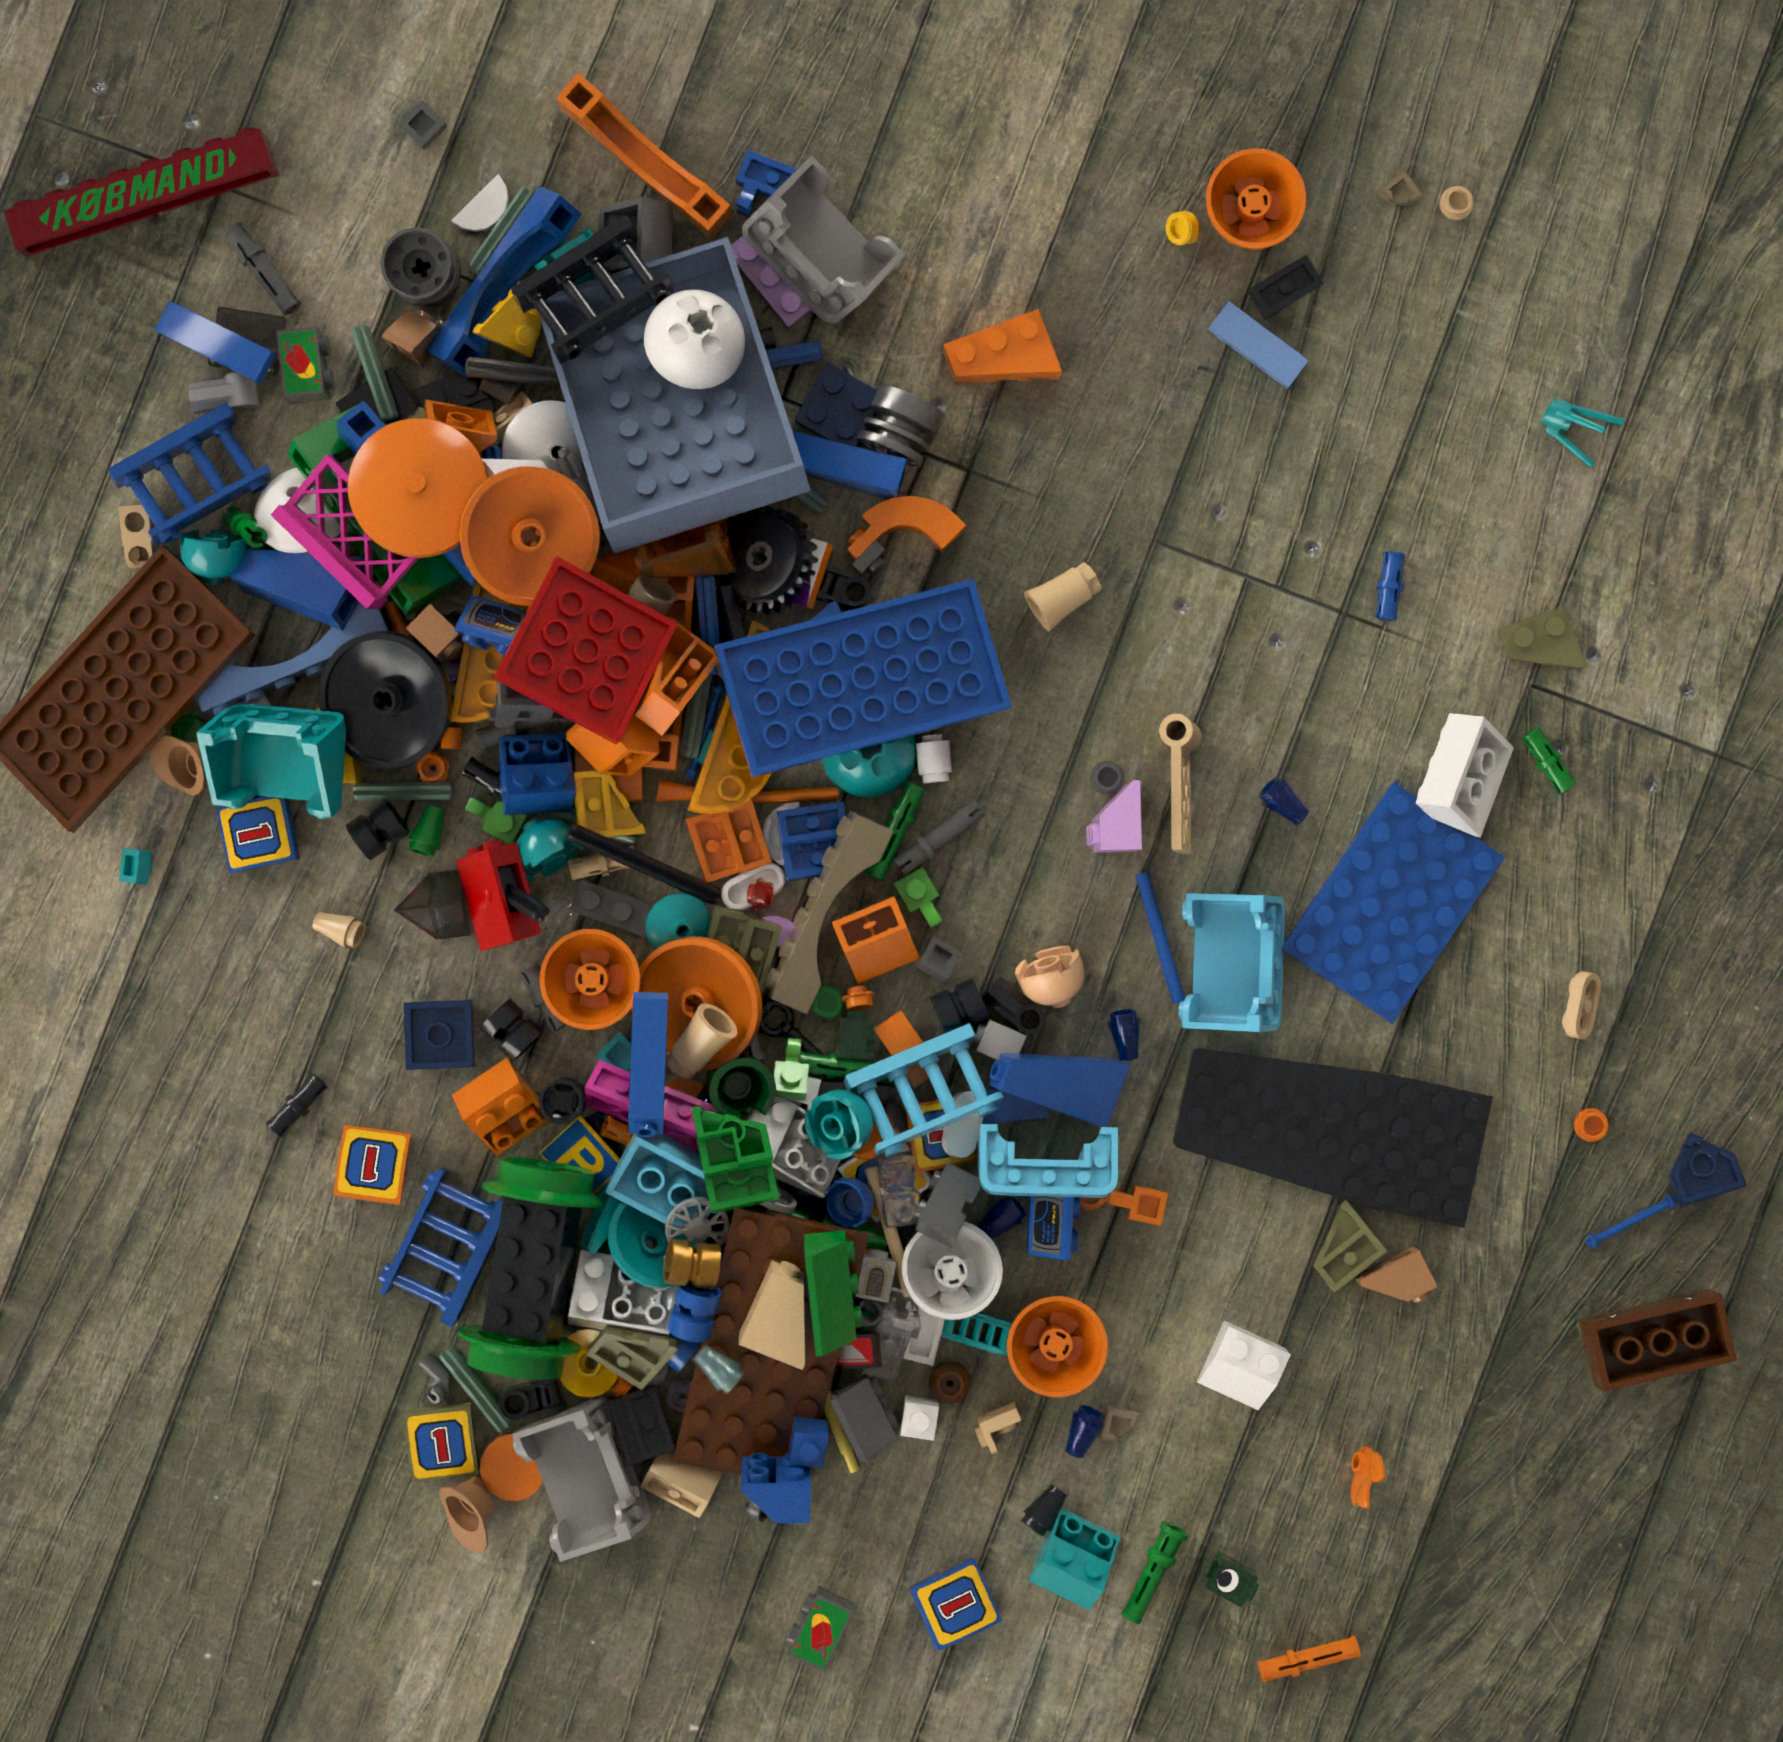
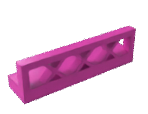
M599 1060L585 1086L586 1106L628 1123L630 1072ZM665 1086L663 1134L689 1148L699 1151L692 1107L697 1106L706 1111L719 1113L712 1104Z

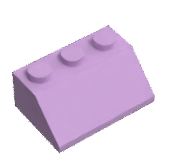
M1133 780L1124 785L1092 819L1091 825L1086 826L1087 846H1093V853L1134 852L1142 849L1140 780Z

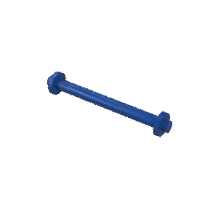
M716 683L715 686L711 685L710 688L714 691L705 718L700 752L711 729L721 694H726L727 692L723 689L724 685ZM698 758L692 759L689 769L685 768L684 772L688 773L687 777L695 779L696 776H699L700 773L697 772L699 763H697Z
M1667 1193L1664 1195L1665 1200L1595 1236L1591 1233L1587 1234L1586 1244L1589 1248L1593 1247L1596 1250L1599 1248L1598 1243L1668 1207L1672 1210L1676 1209L1675 1204L1678 1201L1674 1195L1670 1196Z

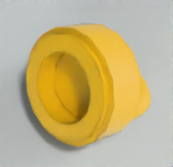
M1179 211L1171 214L1166 222L1168 239L1178 246L1196 242L1199 236V224L1196 216L1189 211Z

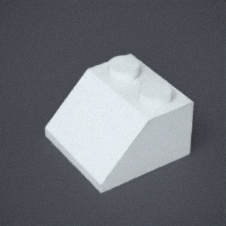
M1224 1320L1197 1379V1383L1259 1410L1276 1388L1291 1354L1286 1348Z

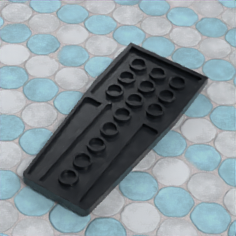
M1195 1048L1190 1057L1173 1135V1144L1180 1149L1367 1207L1465 1228L1493 1096L1388 1073Z

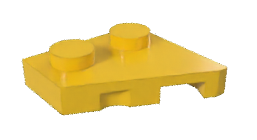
M510 290L506 299L499 301L492 308L493 313L483 324H477L472 333L523 357L531 358L542 327L540 315L536 309H530L523 313L515 301L512 290Z
M597 770L573 773L576 789L574 800L577 824L607 838L645 834L643 824L638 822L629 807L630 804L617 789L616 782L611 775L600 774Z

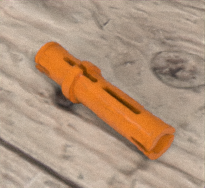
M1353 1635L1346 1639L1321 1644L1294 1652L1293 1649L1287 1650L1285 1655L1263 1661L1259 1660L1257 1665L1262 1682L1265 1683L1269 1680L1292 1675L1293 1678L1298 1677L1300 1672L1355 1657L1359 1658L1361 1657V1652L1357 1639Z

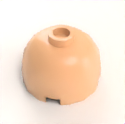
M1070 946L1052 947L1035 953L1038 960L1032 961L1027 964L1026 959L1020 962L1015 971L1017 980L1023 993L1034 1003L1045 1006L1052 1005L1053 1008L1066 1006L1083 986L1084 966L1077 948L1072 952Z

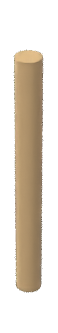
M874 1165L865 1168L864 1171L875 1198L874 1203L891 1257L896 1262L895 1270L904 1298H908L910 1296L907 1293L902 1278L904 1250L878 1167Z

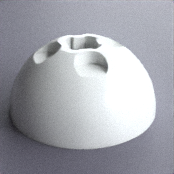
M683 290L666 297L654 308L645 326L644 347L650 363L665 379L685 388L706 389L725 382L738 369L744 355L745 334L738 314L724 299L704 290Z
M965 1221L952 1248L917 1232L908 1243L903 1255L902 1278L907 1293L921 1310L940 1319L960 1320L981 1312L994 1299L1002 1281L1003 1267L996 1245L983 1230ZM956 1280H957V1282H958V1283L949 1284V1282H954V1281H956Z

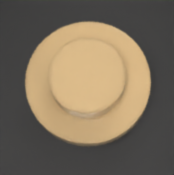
M1453 186L1442 194L1439 205L1444 216L1451 220H1461L1472 211L1474 199L1466 188Z

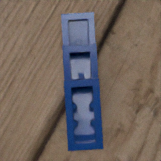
M169 301L154 330L261 384L276 355L272 351Z

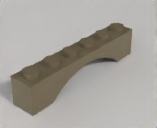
M850 810L848 816L842 817L836 830L837 840L833 847H828L823 856L822 865L824 867L819 878L815 877L808 888L807 895L810 897L805 908L801 907L795 915L793 921L795 929L790 939L786 938L780 947L779 956L781 959L776 969L772 968L766 977L764 986L767 988L765 992L771 999L805 1014L808 1013L821 986L817 964V945L825 914L836 895L851 879L864 869L880 861L893 833L887 826Z

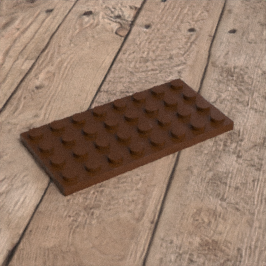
M162 545L0 721V761L67 831L75 833L256 634L202 580L189 571L184 563L168 547Z
M749 1206L733 1209L721 1258L719 1277L715 1288L721 1290L722 1296L717 1313L712 1315L715 1322L710 1339L700 1344L673 1453V1460L741 1475L742 1456L764 1453L772 1457H783V1455L789 1453L794 1416L822 1420L840 1348L824 1356L816 1357L805 1263L804 1234L845 1230L846 1241H853L855 1262H849L850 1274L857 1273L858 1280L868 1241V1233ZM772 1260L777 1263H781V1261L792 1263L803 1273L805 1366L803 1370L739 1345L740 1329Z

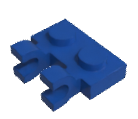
M748 150L736 178V185L743 187L736 206H738L737 213L750 217L757 193L770 197L797 169Z

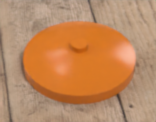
M422 418L405 419L391 423L376 431L358 450L349 472L348 497L357 522L375 543L401 556L415 558L432 557L446 553L460 545V523L465 506L471 495L488 479L478 451L461 432L436 420Z
M518 466L498 472L484 481L475 490L462 514L459 539L466 566L483 588L506 602L530 606L556 556L590 573L598 554L600 532L595 510L586 494L577 484L566 476L547 468Z
M690 936L675 939L660 946L643 961L639 967L641 980L639 992L668 993L667 1055L672 1051V1046L691 1022L699 1005L703 1003L714 1005L723 1010L735 1023L737 1035L724 1045L701 1071L719 1068L723 1063L739 1057L750 1046L761 1022L762 997L759 984L752 969L735 950L711 938Z

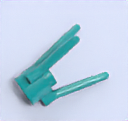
M1553 398L1540 422L1547 426L1545 433L1555 437L1587 466L1593 467L1594 462L1560 432V429L1567 431L1571 423L1574 422L1600 433L1606 432L1605 427L1576 414L1619 425L1625 424V420Z

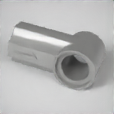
M233 372L226 374L223 379L189 384L188 395L192 410L195 414L206 413L226 402L232 411L256 409L260 407L256 382Z

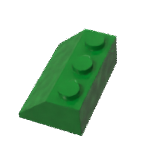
M845 1230L804 1234L805 1263L816 1357L824 1356L857 1340L856 1327H862L860 1306L853 1307L852 1295L859 1294L857 1273L850 1274L849 1262H855L853 1241H846Z

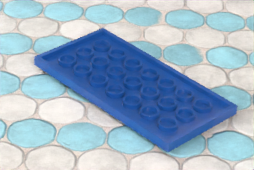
M974 579L714 646L752 778L1002 712L1012 707Z

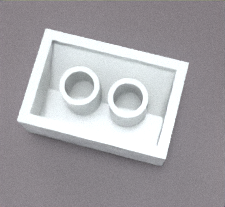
M1449 713L1446 724L1441 730L1440 740L1435 753L1430 759L1426 777L1419 788L1416 804L1432 819L1470 835L1481 837L1514 747L1485 717Z

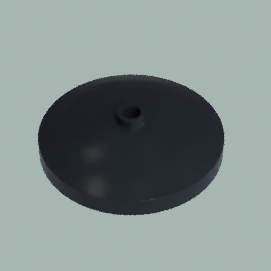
M376 631L355 637L344 643L333 653L321 675L318 692L320 711L337 712L344 716L346 726L345 752L362 763L380 768H396L411 764L429 754L439 744L447 731L452 714V693L449 680L438 659L423 644L409 636L391 631Z

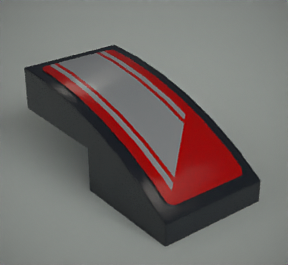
M856 1331L857 1340L840 1347L835 1369L882 1367L879 1332Z

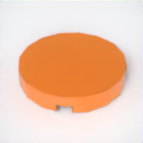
M509 1432L498 1436L488 1444L481 1456L479 1471L483 1484L491 1494L502 1500L519 1501L529 1498L541 1487L543 1481L535 1460L527 1462L515 1453L512 1436L514 1432Z

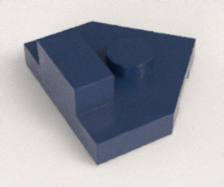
M1691 1132L1688 1133L1668 1175L1680 1208L1716 1198L1747 1186L1734 1153L1724 1148H1719Z

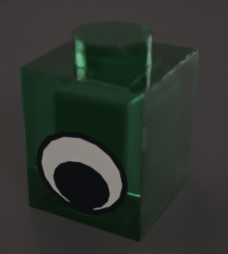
M1218 1551L1203 1578L1205 1587L1208 1590L1241 1608L1246 1600L1250 1602L1254 1598L1259 1587V1583H1257L1258 1577L1253 1569Z

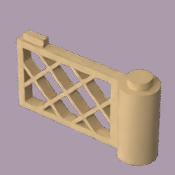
M1175 713L1165 717L1159 728L1160 738L1171 747V849L1180 854H1191L1190 753L1195 751L1201 744L1202 734L1199 727L1189 718Z

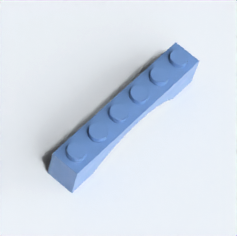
M359 602L343 630L331 627L323 638L309 650L291 660L272 666L254 668L228 665L197 699L202 712L214 713L216 716L235 702L245 700L246 704L253 703L264 698V692L276 687L277 691L289 688L296 684V678L305 674L308 677L322 674L325 665L333 653L347 641L370 632H392L383 607L381 609H366Z

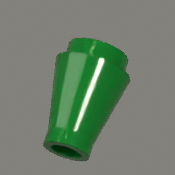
M426 805L421 818L408 838L410 842L408 849L423 856L434 857L436 850H440L444 810Z

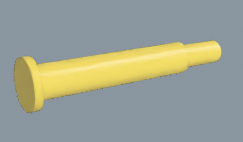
M829 1390L824 1412L841 1455H844L850 1473H854L860 1468L853 1453L854 1449L830 1402L831 1390Z

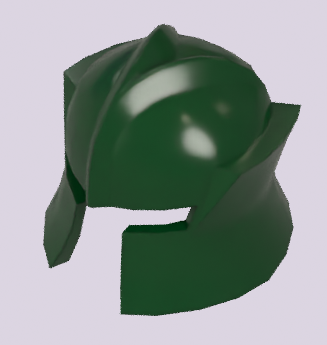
M752 1054L749 1058L729 1060L723 1063L716 1071L708 1069L706 1078L707 1094L714 1109L719 1114H728L741 1119L740 1112L749 1114L754 1107L763 1115H766L770 1110L776 1094L775 1078L770 1070Z

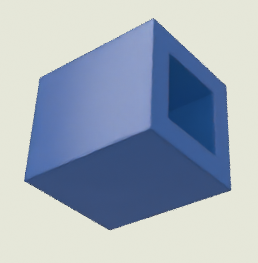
M794 1416L789 1444V1464L823 1469L829 1438L828 1421Z

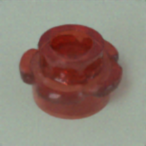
M758 878L756 884L751 883L749 885L747 902L752 904L753 910L770 908L774 894L773 884L763 882V878Z

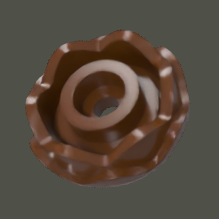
M957 1362L938 1364L929 1377L931 1393L938 1401L945 1404H954L962 1401L967 1396L971 1387V1378L963 1365ZM951 1380L953 1385L948 1386L947 1381Z

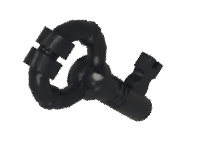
M764 998L762 1000V1016L759 1026L761 1033L771 1037L785 1036L787 1038L801 1039V1051L825 1055L794 1027V1013L791 1007L773 999L766 1000ZM774 1006L779 1007L786 1015V1020L780 1024L778 1029L770 1028L764 1022V1018L769 1014L767 1010L771 1012Z

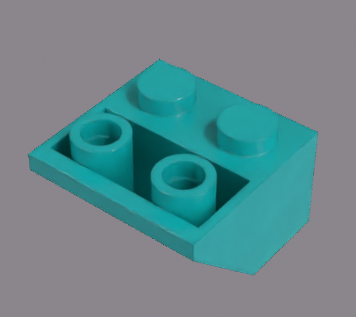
M1061 1508L1051 1531L1047 1532L1037 1553L1028 1581L1090 1610L1104 1592L1121 1537Z

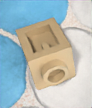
M1015 1401L978 1416L980 1427L975 1428L977 1438L982 1448L989 1447L991 1454L998 1452L992 1433L995 1431L998 1434L1007 1433L1017 1427V1422L1022 1421Z

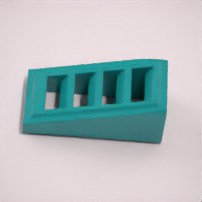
M606 1184L603 1185L598 1196L604 1201V1205L593 1208L578 1244V1247L593 1254L597 1252L607 1239L610 1218L621 1202L605 1193Z
M979 1312L976 1315L962 1319L959 1333L952 1332L955 1320H945L941 1337L1007 1356V1338L1013 1320ZM970 1318L976 1319L972 1337L966 1335ZM983 1322L989 1323L985 1340L979 1339ZM996 1326L1002 1327L998 1344L992 1342Z

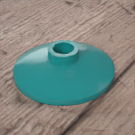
M686 893L671 894L659 900L648 913L645 923L646 936L650 945L655 950L675 939L690 936L706 937L711 916L705 904L697 897ZM679 926H687L686 930L683 933H676L677 928Z

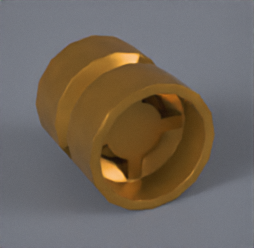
M671 1239L667 1246L664 1261L665 1284L685 1286L691 1281L695 1288L713 1290L717 1284L720 1272V1246L699 1243L696 1247H692L690 1241Z

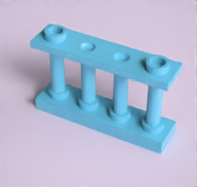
M970 1023L845 1076L844 1084L847 1090L857 1091L859 1095H863L883 1141L877 1143L874 1148L876 1156L885 1153L886 1157L893 1156L905 1150L903 1144L978 1113L979 1117H983L998 1110L997 1104L1003 1098L1001 1091L988 1095L968 1051L970 1048L969 1043L975 1037ZM948 1052L952 1056L956 1055L976 1100L959 1109L937 1064L940 1061L938 1056ZM917 1065H920L921 1069L925 1068L945 1115L926 1122L906 1077L909 1074L907 1070ZM886 1078H889L890 1082L894 1081L914 1128L895 1135L875 1090L878 1087L876 1083Z

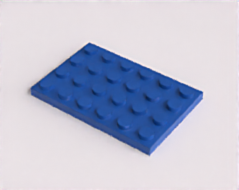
M1395 782L1389 785L1281 948L1284 952L1392 1024L1505 858L1475 836L1432 819L1416 804L1417 797Z

